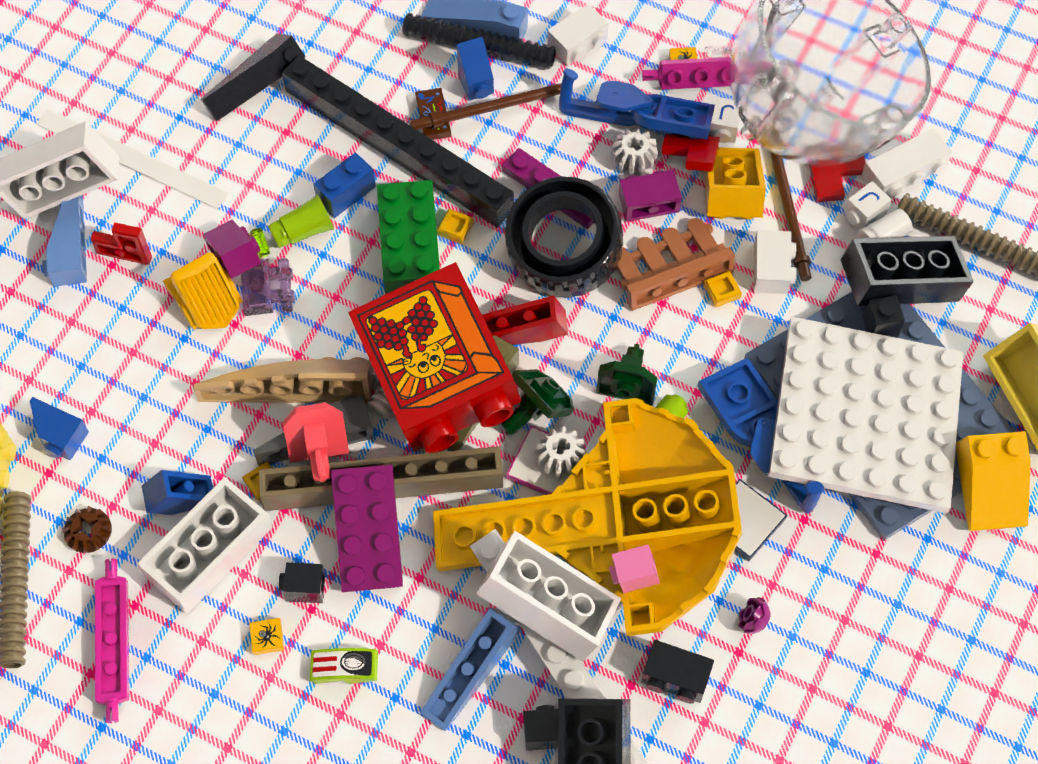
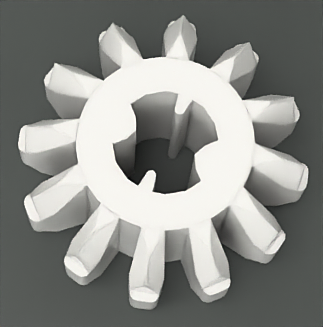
M639 128L633 133L626 129L624 135L618 134L616 141L612 144L611 152L613 153L612 160L614 164H619L620 171L629 169L630 175L634 173V170H638L643 174L645 168L651 169L654 161L657 159L656 139H650L649 131L641 134Z
M564 426L560 429L559 433L551 427L549 436L542 434L540 436L541 444H538L535 448V453L539 455L537 457L538 465H545L544 472L546 474L554 470L557 478L564 471L570 476L572 474L571 470L586 454V451L583 449L585 446L584 440L577 439L576 430L567 434ZM563 450L564 452L563 454H558V451Z

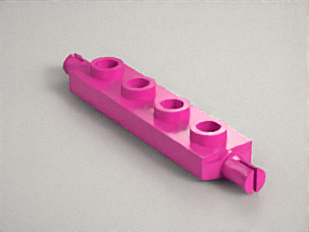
M767 55L662 60L658 65V69L642 70V81L658 80L662 90L768 84L771 74L787 73L786 62L770 63Z
M111 558V561L109 559L105 560V577L95 581V701L98 704L106 705L105 723L112 724V721L114 723L119 722L118 704L129 701L128 581L125 577L117 576L118 560Z

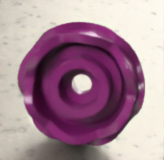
M761 597L749 598L747 600V606L739 612L740 623L738 627L744 631L743 633L756 634L765 629L771 617V611L767 602Z

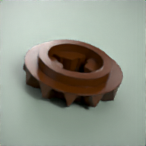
M88 505L85 509H76L74 514L66 517V524L62 528L64 540L76 552L91 553L97 551L108 542L111 536V521L100 508L96 509ZM83 521L87 522L89 526L94 524L91 527V538L85 532H80L83 530Z

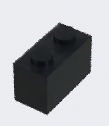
M655 639L641 683L646 684L649 690L656 693H664L666 691L675 694L676 698L682 702L694 704V702L701 703L715 660Z

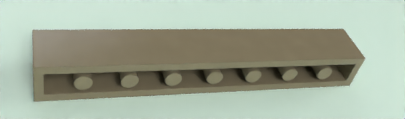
M500 446L329 463L330 472L335 469L393 464L396 498L503 488ZM311 465L259 470L260 499L265 511L334 505L332 476L325 482L314 481Z

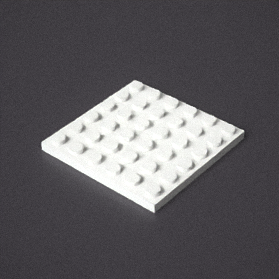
M791 316L788 326L768 477L806 485L811 481H818L823 484L825 489L948 513L951 509L963 351Z

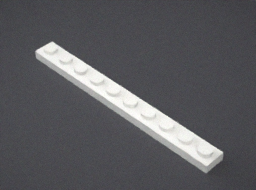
M494 529L470 546L486 573L489 571L505 542L498 531ZM518 621L566 698L606 699L581 660ZM631 738V764H648Z

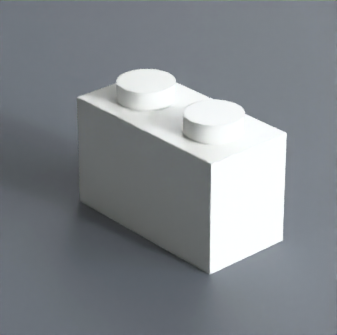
M588 3L548 29L547 46L549 48L550 46H555L556 55L568 66L574 61H580L588 52L594 48L601 47L608 40L609 23Z
M757 230L754 242V293L788 295L790 284H795L796 267H791V259L794 260L796 256V243L791 242V231Z

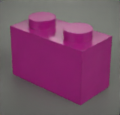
M659 170L652 174L632 175L620 180L618 195L626 222L680 212L682 196L674 170Z
M233 219L203 234L210 252L215 255L231 279L261 264L257 254L261 249L253 236L250 237L244 226L239 227Z

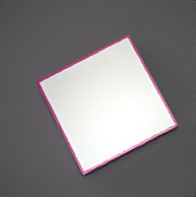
M530 426L506 474V479L543 495H549L559 485L562 486L569 476L564 471L557 478L554 470L546 474L544 472L545 465H538L537 457L539 455L535 453V448L538 444H541L540 436L542 434L549 436V433ZM559 450L558 454H563L564 451Z

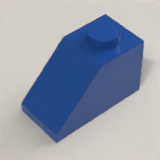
M479 37L456 44L458 77L468 100L483 99L488 95L494 94V78L483 38Z
M32 396L29 402L38 438L45 447L43 450L53 458L59 459L63 457L71 461L89 433L84 421Z
M160 470L141 486L146 513L175 515L191 511L213 489L211 476Z

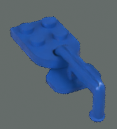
M568 68L563 71L559 110L565 115L627 127L639 124L646 128L660 130L664 134L676 133L686 135L691 139H708L715 107L713 104L658 94H645L635 85L619 81L603 82L600 86L596 102L572 98L574 81L578 79V74Z
M745 358L699 380L697 387L729 435L738 443L751 447V458L759 470L768 475L778 400L749 358ZM782 480L801 510L806 514L811 513L824 491L823 484L818 481H811L805 487L801 483Z

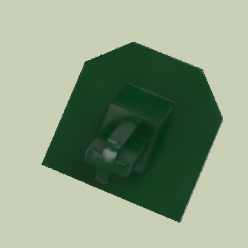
M634 344V347L629 346L626 355L623 354L621 362L613 361L600 365L596 394L623 400L637 398L643 400L645 404L653 406L658 377L645 367H642L644 349L640 348V344Z
M538 369L515 370L512 373V377L525 394L521 397V405L501 425L509 435H514L532 418L536 421L543 414L547 418L570 416L574 411L572 398L552 377Z

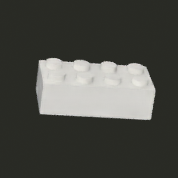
M84 121L0 158V197L24 219L62 204V201H69L118 180L119 155Z
M224 477L137 565L144 577L188 614L273 528L269 514Z
M516 531L500 549L476 592L478 596L582 662L599 646L621 600L614 593Z

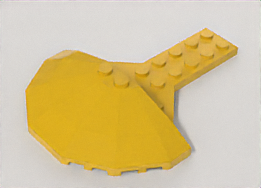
M637 398L603 403L606 430L599 437V442L589 454L586 453L571 470L572 474L562 486L559 485L552 494L433 511L436 569L439 572L482 566L470 546L494 529L498 531L505 543L516 531L552 555L560 556L579 572L620 597V603L623 604L627 636L663 632L715 592L742 535L733 465L718 451L715 444L703 434L694 420L669 413V410L661 407L659 409ZM649 544L660 584L623 593L620 584L614 585L610 574L609 566L614 565L612 554Z

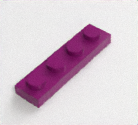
M519 147L502 164V172L527 189L542 180L561 176ZM571 209L559 210L587 230L593 224V221L588 216L579 211Z

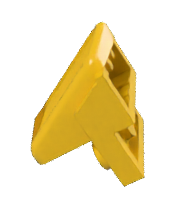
M211 252L172 272L169 278L163 280L166 289L179 306L181 313L193 330L198 327L200 329L226 328L238 312L240 303L243 302L233 281Z

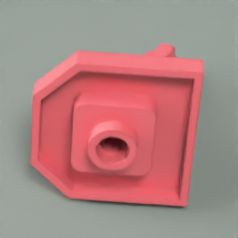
M324 402L295 407L283 421L290 463L310 460L314 481H320L321 483L330 479L331 472L328 457L349 453L343 412Z

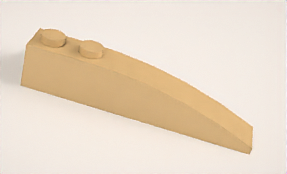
M324 357L322 359L284 361L226 373L194 384L193 390L198 402H326L332 404L341 401V399L347 396L358 397L363 395L365 404H367L368 401H372L374 371L370 360L361 357H354L350 360Z

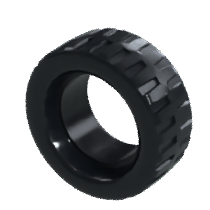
M558 176L535 183L514 202L506 219L505 243L516 273L529 287L534 288L541 294L554 295L556 298H572L585 295L599 288L616 270L618 261L622 256L623 228L617 207L603 189L585 179L572 176ZM562 209H571L588 216L597 228L596 235L590 247L578 257L569 260H553L541 255L533 247V231L539 221L549 213Z

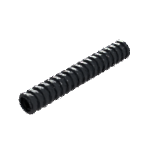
M408 13L403 21L402 32L404 36H409L410 34L412 38L417 36L420 40L427 38L428 42L435 40L437 44L442 42L443 45L447 46L450 44L451 47H456V44L482 37L486 51L492 57L498 55V58L502 59L504 56L506 60L513 58L514 62L519 60L523 64L530 62L531 66L538 64V67L546 66L548 70L551 69L555 61V46H550V48L547 47V44L540 46L539 42L534 44L531 43V40L523 42L522 38L516 40L515 37L511 36L508 38L505 34L501 37L499 33L494 35L491 31L484 33L483 29L476 31L474 27L468 29L466 25L460 27V24L452 25V22L445 24L444 20L437 22L435 18L429 20L427 16L421 18L420 15L413 16L412 13Z

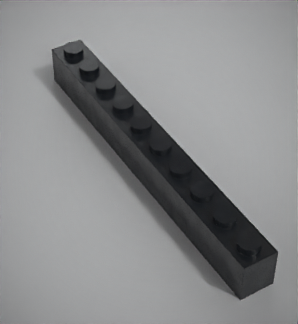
M298 55L282 72L285 90L293 97L423 181L432 180L434 188L496 228L507 218L514 204V192L302 56Z

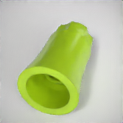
M317 194L296 209L280 216L276 222L268 225L278 248L290 243L294 245L314 235L334 230L331 219Z

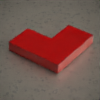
M676 133L665 134L662 143V154L687 156L685 169L712 172L720 145V137L708 136V139H691L686 135Z
M862 147L808 151L807 159L816 203L844 200L845 192L841 177L862 175L866 162Z
M114 222L111 229L113 235L97 231L93 232L91 242L97 254L145 265L150 264L152 254L142 228Z

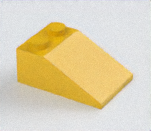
M719 147L713 171H705L707 216L718 219L726 217H741L743 219L763 218L766 186L759 148Z
M1026 431L972 435L957 441L956 454L969 532L1028 526L1031 461Z

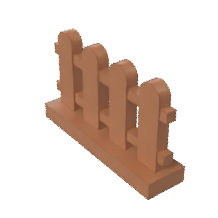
M692 218L687 223V232L679 234L677 229L669 227L663 230L661 242L654 244L651 238L642 237L637 241V251L629 253L626 248L622 247V256L618 261L616 269L623 279L621 281L623 291L627 290V304L631 311L702 285L704 280L730 271L733 273L735 254L730 247L726 248L723 243L717 244L711 235L713 227L710 223L705 225L701 219ZM693 240L700 252L692 254L686 242ZM668 250L674 261L667 264L660 252ZM641 259L649 270L642 274L635 264V261Z

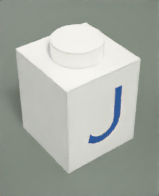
M721 97L716 98L709 136L720 137V142L722 143L736 142L743 101Z
M872 181L848 199L844 214L852 225L857 226L861 230L885 216L892 199Z

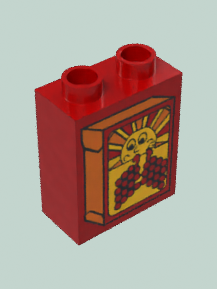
M456 262L348 312L401 430L413 452L422 448L427 453L443 451L457 442L459 439L458 431L477 422L482 427L496 426L511 417L514 412L512 406L522 402L512 374Z

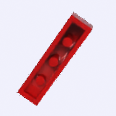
M554 295L482 314L492 336L495 335L512 345L543 342L569 335L566 310Z

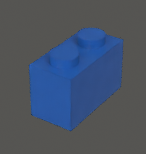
M355 152L313 183L315 195L319 196L326 211L335 219L376 187L374 169Z

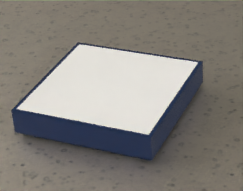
M739 479L736 483L742 535L735 551L750 562L782 525L788 515Z

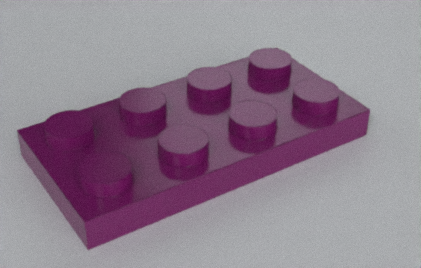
M393 464L331 470L342 592L403 587Z

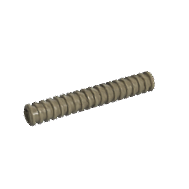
M909 193L902 197L897 209H902L913 220L912 223L916 224L919 222L921 227L926 225L929 227L928 230L932 231L935 229L939 235L942 232L945 236H955L956 240H960L962 245L969 244L971 249L975 247L978 248V252L985 251V255H994V259L1000 258L1002 263L1007 261L1011 263V267L1016 265L1019 267L1018 270L1022 271V269H1025L1027 274L1032 272L1038 278V250L1034 252L1032 247L1027 249L1023 243L1018 245L1014 239L1009 241L1007 236L1002 238L998 232L993 234L989 228L986 231L982 225L977 227L973 221L971 223L966 222V218L961 220L957 214L954 216L950 215V211L945 213L942 211L943 208L939 207L936 209L932 203L929 206L925 200L920 202L916 196L911 198Z
M20 491L6 494L3 506L5 511L3 519L5 521L2 525L4 528L2 532L4 537L2 545L4 547L1 550L3 555L1 558V563L3 564L1 566V573L3 574L0 576V581L2 582L0 585V590L2 591L0 593V600L2 601L0 602V609L2 610L0 611V619H2L0 620V667L9 669L19 668L26 663V659L23 657L26 654V649L23 647L26 646L24 637H26L27 631L24 628L27 627V621L24 619L27 618L25 610L28 608V604L25 601L28 599V594L26 593L28 590V584L26 583L29 580L27 575L29 572V567L27 566L29 557L27 556L30 553L28 548L30 545V540L28 539L30 531L28 529L31 527L29 521L31 519V514L29 513L31 505L29 503L32 501V497Z

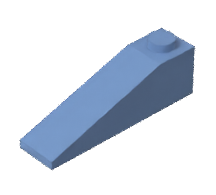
M428 0L421 18L427 16L429 20L435 18L437 22L444 20L445 24L452 22V25L457 23L460 24V27L466 25L468 29L474 27L476 31L483 29L484 33L491 31L493 35L499 33L501 37L504 34L508 38L513 36L516 40L519 38L523 39L528 29V8L506 1Z
M83 195L69 201H62L46 247L47 260L42 261L44 276H49L53 287L87 283Z
M489 608L420 713L442 730L447 731L506 653L522 629L520 624L501 610Z

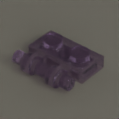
M268 258L260 259L261 264L241 274L243 311L245 316L273 313V303L277 302L281 303L282 312L289 313L293 311L292 303L295 301V293L291 289L293 270L289 267V260L287 258L279 259L278 267L270 268ZM278 280L280 289L272 290L271 281Z

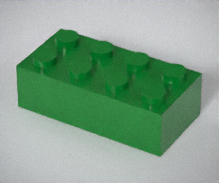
M432 180L377 184L385 294L440 269Z

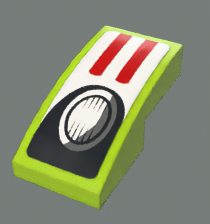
M334 648L311 650L309 681L314 684L338 681L355 684L377 681L378 650Z

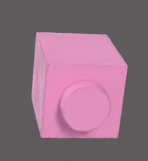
M649 544L612 554L614 565L609 566L610 574L614 585L620 584L623 593L660 584Z

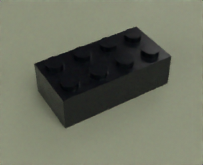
M955 236L853 239L840 259L857 306H867L868 300L897 295L900 304L959 302L974 282Z
M558 698V764H631V699Z

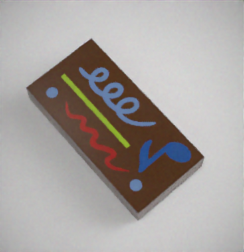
M442 88L415 92L420 118L439 110L441 113L446 112ZM449 122L444 123L443 127L422 129L423 134L432 140L451 137Z

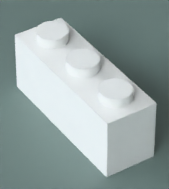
M933 127L865 162L861 178L867 185L873 181L890 198L899 195L906 187L910 185L917 186L933 173L940 174L946 170L953 151Z

